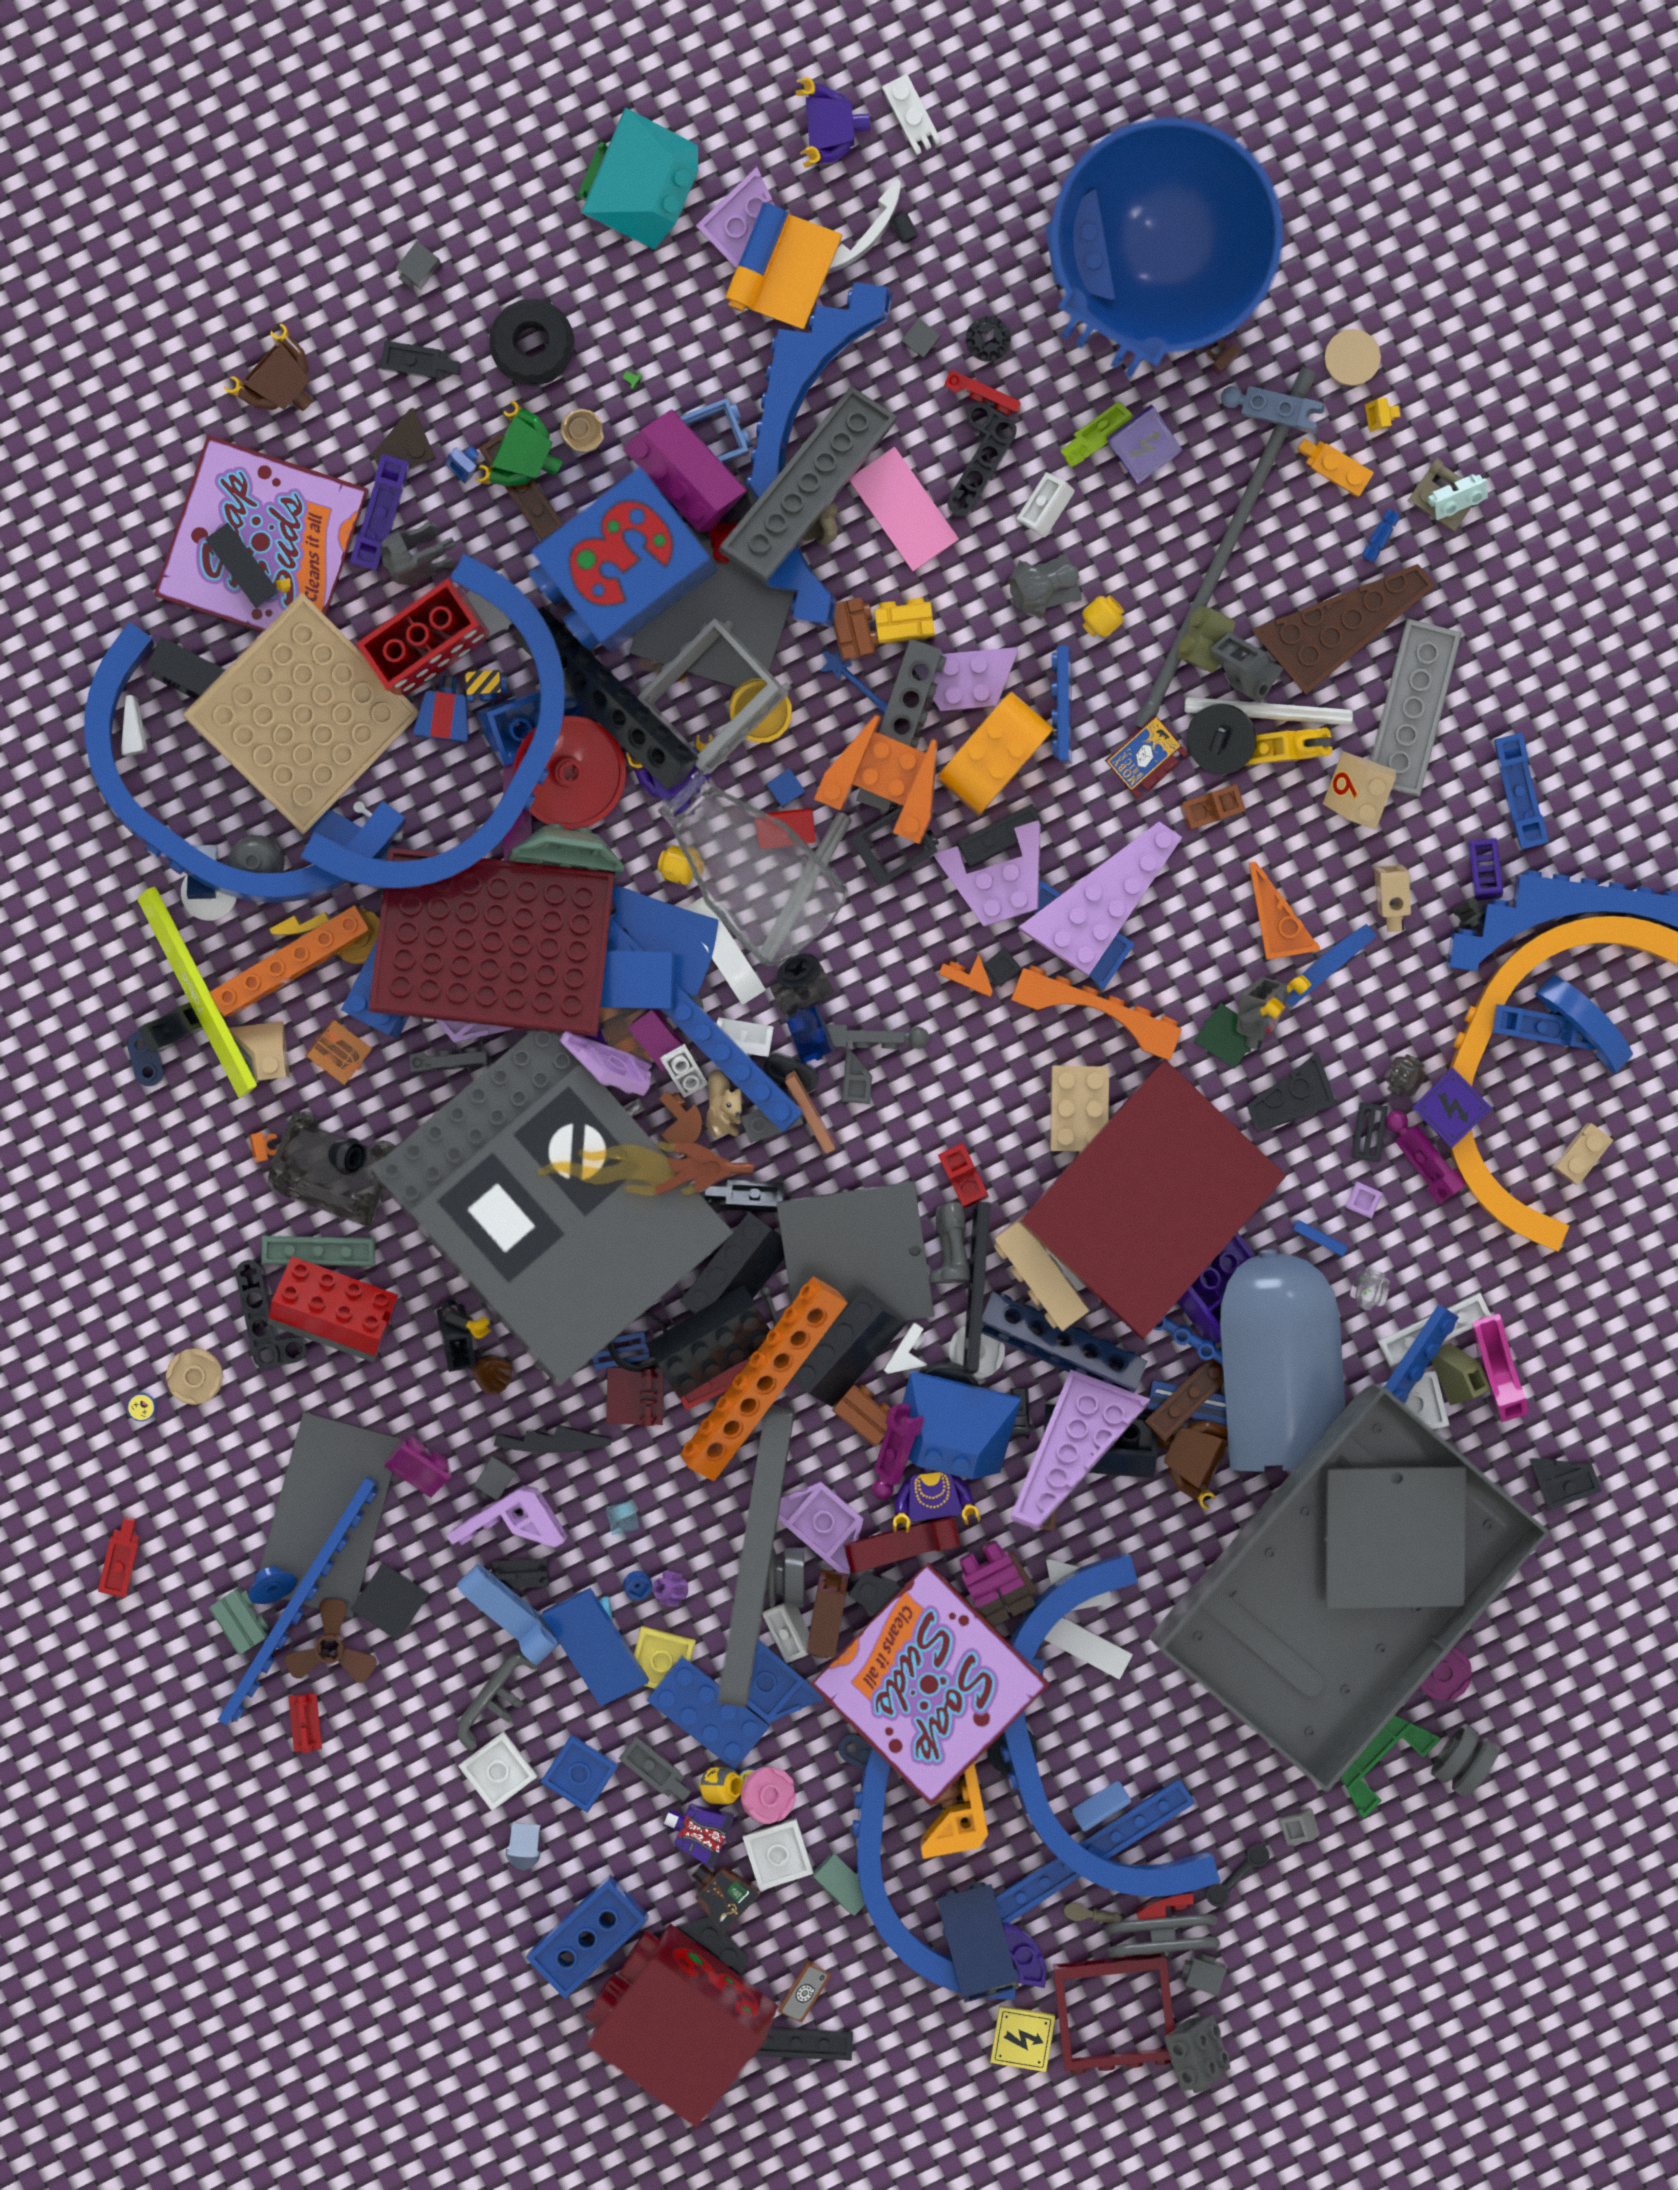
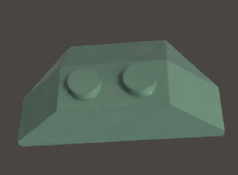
M559 824L541 827L513 848L507 858V861L615 872L614 878H618L624 869V865L599 834H592L591 830L585 828H576L575 831L566 830Z

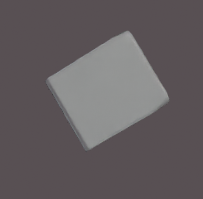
M1312 1809L1279 1818L1287 1846L1312 1841L1320 1835Z

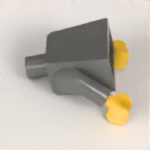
M1300 975L1289 984H1283L1261 976L1241 994L1236 1030L1239 1034L1246 1036L1245 1045L1253 1049L1262 1047L1263 1040L1278 1025L1280 1013L1285 1008L1283 1005L1284 999L1292 996V990L1301 995L1311 986V983L1305 976Z

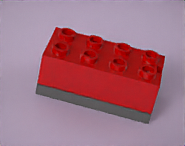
M292 1256L272 1299L268 1325L374 1363L381 1348L383 1337L386 1336L393 1320L398 1294Z

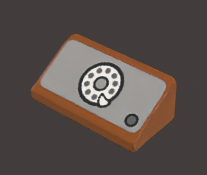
M807 1959L778 2006V2011L802 2023L831 1977V1974Z

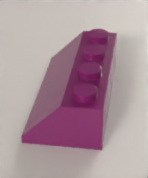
M669 410L644 427L623 449L697 531H711L747 492L745 487L674 410Z

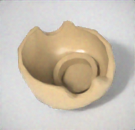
M577 409L571 411L561 422L562 440L573 451L587 453L596 450L604 439L602 421L591 410Z

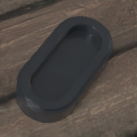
M783 1053L770 1055L764 1064V1072L775 1083L787 1088L788 1086L785 1083L786 1075L793 1071H796L807 1093L813 1091L818 1084L819 1075L813 1066Z

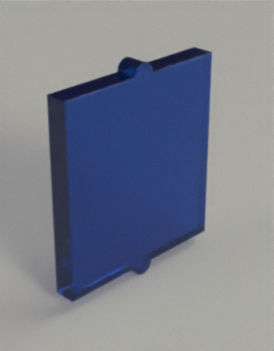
M818 1004L807 1009L800 1008L797 1010V1013L785 1018L802 1062L806 1063L814 1059L818 1061L823 1059L824 1055L836 1051Z

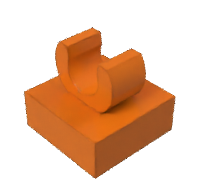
M262 1132L249 1135L254 1163L268 1160L267 1155L274 1156L280 1153V1149L270 1150L267 1147V1142L270 1139L277 1138L276 1134H269L264 1138Z

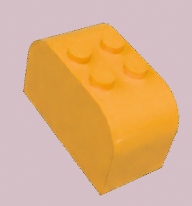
M1011 691L937 776V781L979 817L1051 735L1055 728Z

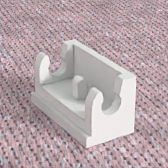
M718 1017L717 1024L746 1054L769 1057L774 1030L773 1026Z

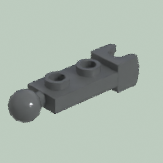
M827 1025L826 1047H847V1042H853V1048H870V1043H881V1048L898 1049V1043H909L915 1049H922L927 1046L930 1037L927 1030L923 1027H914L909 1032L856 1031L847 1030V1025Z

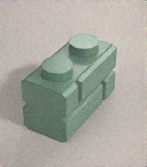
M240 1587L209 1607V1610L238 1655L267 1638L270 1634L268 1629L271 1628L266 1617L263 1614L258 1616L252 1607L255 1603L250 1601L249 1592L247 1590L243 1592Z

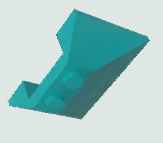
M624 108L581 213L651 249H655L676 224L698 172V145L630 109Z

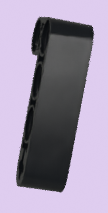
M984 403L973 404L967 412L968 427L983 436L984 439L949 496L947 510L956 519H964L972 512L1012 445L1017 432L1016 425L1010 418ZM976 411H982L986 414L987 421L983 424H977L972 420V414ZM1001 425H1005L1010 428L1012 434L1010 437L1002 439L997 436L996 429ZM993 450L997 455V459L992 463L983 461L981 457L983 451ZM971 474H978L983 482L978 487H971L967 483V477ZM962 487L969 494L965 500L967 508H961L957 511L953 501L959 502L964 495V491L960 490Z
M255 1259L241 1262L236 1269V1278L255 1364L261 1368H273L305 1359L309 1353V1345L304 1338L293 1336L279 1339L277 1328L268 1325L266 1335H260L256 1332L255 1324L258 1320H264L268 1324L271 1307L263 1264ZM248 1264H250V1268H256L257 1274L252 1276L253 1284L260 1282V1287H253L247 1290L246 1285L252 1283L250 1276L244 1275V1270H247ZM253 1292L259 1293L263 1298V1303L259 1308L253 1307L249 1302V1297ZM291 1342H297L301 1345L302 1353L299 1357H293L289 1354L288 1346ZM264 1347L270 1348L274 1353V1359L271 1363H266L261 1359V1351Z

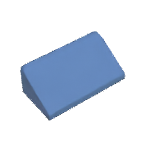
M1116 1781L1074 1807L1072 1812L1081 1829L1086 1832L1129 1805L1131 1799L1121 1782Z

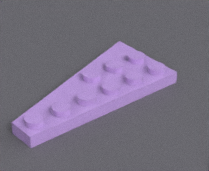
M757 167L696 225L697 229L735 268L739 264L763 202L775 205ZM819 297L812 313H815L816 306H823ZM809 321L807 323L805 330L790 325L795 331L798 332H812V330L809 329Z
M1070 1370L1010 1520L1038 1530L1149 1405L1150 1399Z

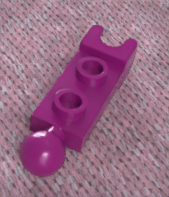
M1395 1110L1389 1113L1386 1118L1387 1127L1393 1132H1399L1401 1135L1395 1142L1429 1185L1427 1190L1435 1201L1441 1204L1466 1185L1465 1180L1456 1168L1451 1170L1419 1126L1415 1125L1410 1129L1407 1126V1115L1402 1111Z
M899 1404L891 1407L885 1422L888 1427L874 1467V1471L881 1477L872 1484V1493L879 1500H886L891 1497L893 1485L900 1484L915 1436L920 1434L924 1422L923 1416H918L914 1419L909 1418L911 1408L908 1404Z

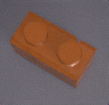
M862 597L836 603L833 626L842 663L875 656L874 648L879 647L876 631L870 632L868 621L873 620L869 603L863 604Z
M853 1384L833 1407L832 1411L876 1447L885 1436L888 1427L885 1422L891 1407L885 1402L881 1405L872 1399L875 1394L864 1384H861L859 1387Z

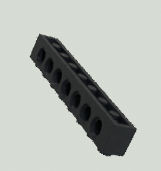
M544 607L538 608L537 611L550 630L559 652L565 690L667 790L683 783L699 758L628 687L624 686L589 649L585 648L550 611ZM517 629L512 638L532 657L528 645Z

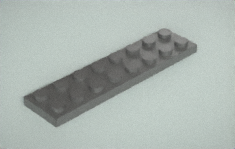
M851 386L723 542L719 552L767 583L896 423L897 416Z

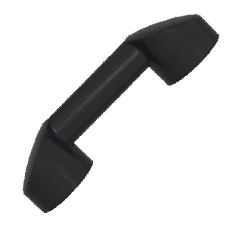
M1262 1844L1252 1845L1248 1849L1246 1860L1222 1883L1213 1884L1208 1888L1206 1894L1208 1902L1215 1907L1225 1905L1229 1899V1891L1254 1867H1262L1268 1863L1270 1857L1269 1850Z

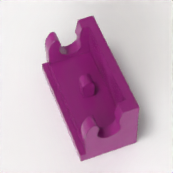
M647 1009L628 1026V1030L662 1072L666 1068L660 1057L683 1044L689 1050L688 1045L659 1009Z

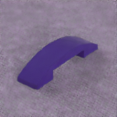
M386 454L381 455L374 478L373 491L360 534L357 535L350 563L375 571L378 570L382 560L381 542L387 535L391 534L410 462Z

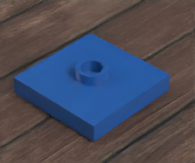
M571 1734L542 1778L541 1783L588 1813L619 1764Z

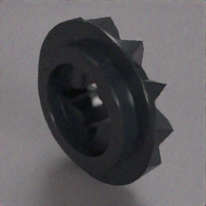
M990 316L978 318L968 327L966 333V345L969 352L975 358L985 362L995 361L1003 357L1008 351L1011 342L1008 326L1000 318ZM994 328L993 338L999 345L990 342L982 349L984 339L978 332L988 334Z
M795 955L787 959L779 967L777 980L785 990L791 988L797 991L802 986L806 988L808 983H814L815 977L821 974L819 968L821 965L814 955Z

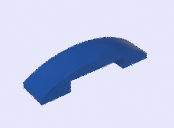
M1523 733L1494 739L1502 785L1520 848L1526 849L1549 843L1527 761L1529 757Z
M1553 974L1535 993L1554 1014L1559 1011L1598 1050L1595 1055L1613 1074L1617 1073L1633 1055L1625 1038L1611 1020L1589 998L1565 980Z
M1496 1004L1492 1033L1596 1050L1564 1016Z

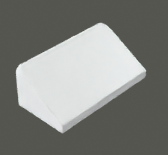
M1046 472L1016 520L1040 536L1046 537L1073 496L1074 489L1067 482Z
M784 1602L763 1612L762 1615L786 1663L810 1654L807 1653L810 1632L798 1607H785Z

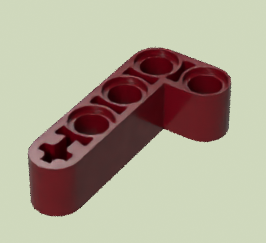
M950 1516L934 1518L910 1525L908 1533H906V1527L896 1529V1532L893 1530L846 1543L843 1546L850 1573L930 1551H943L960 1546L961 1542L955 1519Z

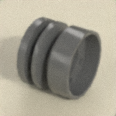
M773 1547L766 1594H769L770 1607H774L777 1594H783L785 1607H804L803 1547H786L783 1560H777L776 1551Z

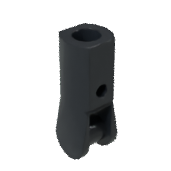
M1009 1388L1010 1395L1021 1397L1016 1417H1025V1425L1013 1426L1011 1439H1015V1436H1026V1439H1029V1388Z

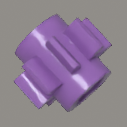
M664 1571L663 1578H658L654 1582L653 1593L657 1599H660L659 1604L678 1607L679 1600H684L688 1595V1583L685 1579H682V1574Z

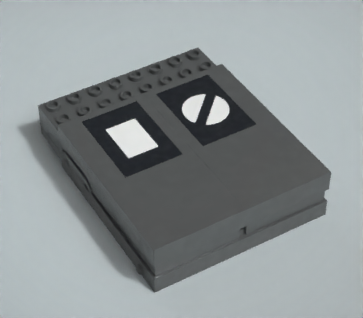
M532 1030L371 1169V1174L534 1359L535 1363L533 1365L540 1373L544 1371L556 1386L559 1387L730 1237L733 1232L702 1196L696 1193L695 1188L688 1181L669 1192L656 1195L655 1186L666 1182L678 1173L673 1174L665 1154L632 1118L641 1109V1106H637L628 1114L638 1102L634 1101L628 1108L624 1109L606 1087L561 1043L560 1037L555 1032Z

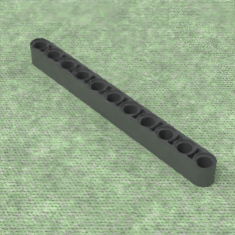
M771 1405L764 1414L719 1689V1704L746 1708L748 1706L795 1408Z

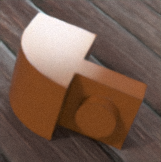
M667 1091L659 1099L678 1120L661 1135L675 1150V1143H695L702 1132L703 1120L701 1112L696 1105H693L686 1111L683 1107L687 1103L677 1092L671 1095Z

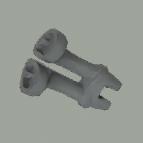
M958 1202L942 1204L936 1209V1231L939 1233L943 1249V1264L940 1269L934 1270L929 1274V1283L946 1284L971 1280L970 1268L963 1243V1232L966 1230L965 1213L963 1206Z

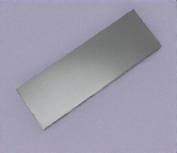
M1408 618L1406 619L1370 761L1396 770V779L1391 789L1392 791L1420 797L1462 632Z

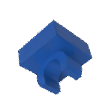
M472 446L464 453L455 447L448 454L444 465L465 484L473 477L477 467L474 463L480 453Z

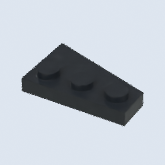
M1316 1052L1310 1059L1295 1068L1285 1078L1247 1105L1256 1133L1337 1105L1319 1053Z

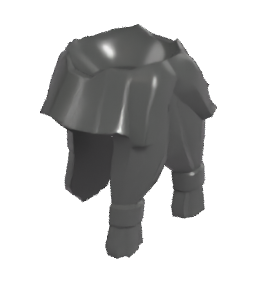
M427 522L420 528L408 532L394 531L381 542L380 551L383 567L392 576L391 581L401 585L417 586V581L430 577L434 573L452 569L455 566L452 557L434 564L431 563L436 556L443 554L444 551L454 549L455 541L451 537L433 547L412 555L408 551L410 547L430 541L439 534V529L435 522Z
M1062 554L1048 563L1035 567L1019 560L1008 579L1014 605L1019 608L1021 613L1034 616L1040 620L1043 618L1046 608L1061 603L1082 601L1081 591L1078 586H1075L1080 578L1077 566L1071 565L1066 554ZM1060 588H1069L1068 590L1058 591Z

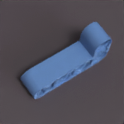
M476 1564L457 1583L458 1589L469 1601L519 1641L522 1653L531 1663L539 1665L558 1646L555 1635L542 1615L482 1565Z

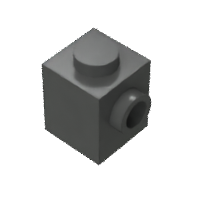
M1201 1952L1199 1956L1192 1953L1191 1959H1186L1184 1962L1181 1976L1185 1977L1184 1982L1186 1986L1218 1996L1227 1968L1224 1963L1217 1962V1957L1211 1954Z

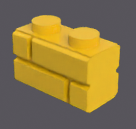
M914 598L907 600L908 605L896 606L895 601L880 603V608L874 609L879 645L910 641V639L934 638L931 602H924V598Z

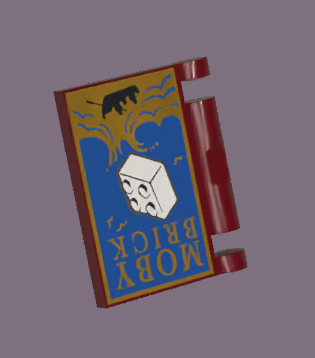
M1154 715L1104 761L1139 800L1143 797L1140 791L1136 789L1140 784L1147 791L1151 790L1179 764V761L1173 756L1176 751L1184 759L1189 754L1159 718Z

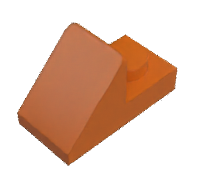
M979 954L969 974L964 973L966 967L950 961L949 965L943 963L938 975L991 997L993 991Z

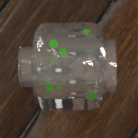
M1365 1268L1364 1272L1356 1273L1350 1296L1358 1301L1357 1307L1373 1311L1374 1306L1381 1307L1385 1305L1391 1286L1390 1281L1385 1278L1386 1273Z

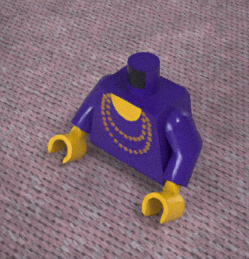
M921 1467V1472L911 1473L910 1479L903 1481L896 1495L893 1531L896 1532V1526L902 1523L906 1525V1533H908L910 1522L962 1515L964 1523L969 1525L967 1521L969 1515H976L978 1522L981 1519L979 1511L975 1507L971 1489L961 1477Z

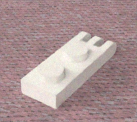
M907 74L882 86V90L916 155L922 153L917 143L919 141L923 143L926 150L932 148L927 138L929 136H932L936 145L942 143Z

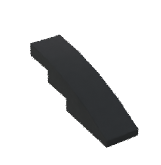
M558 1424L555 1435L532 1429L526 1431L525 1439L498 1433L494 1446L528 1452H573L610 1446L613 1438Z

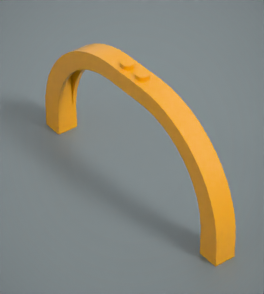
M1606 916L1572 921L1535 936L1520 946L1500 965L1485 985L1475 1007L1472 1005L1469 1007L1464 1019L1468 1024L1464 1033L1459 1032L1455 1039L1453 1047L1457 1049L1449 1070L1454 1068L1472 1087L1478 1064L1492 1034L1496 1004L1505 1005L1516 985L1526 974L1547 958L1575 946L1605 943L1632 947L1678 966V932L1645 920ZM1472 1129L1453 1148L1448 1146L1454 1166L1465 1180L1466 1188L1487 1213L1512 1232L1559 1252L1570 1225L1525 1206L1502 1188L1484 1164L1477 1149Z

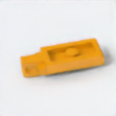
M1303 439L1297 448L1298 452L1308 457L1306 464L1311 466V470L1359 498L1374 474L1371 470L1327 443L1324 444L1319 441L1315 445Z

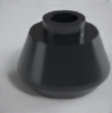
M356 1138L337 1140L329 1148V1162L340 1174L349 1176L361 1168L365 1158L364 1147L360 1140Z

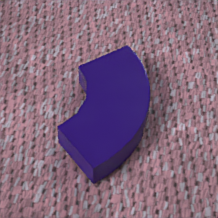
M1002 1922L1011 1959L1017 1968L1018 1983L1045 1988L1046 1966L1038 1945L1022 1929Z

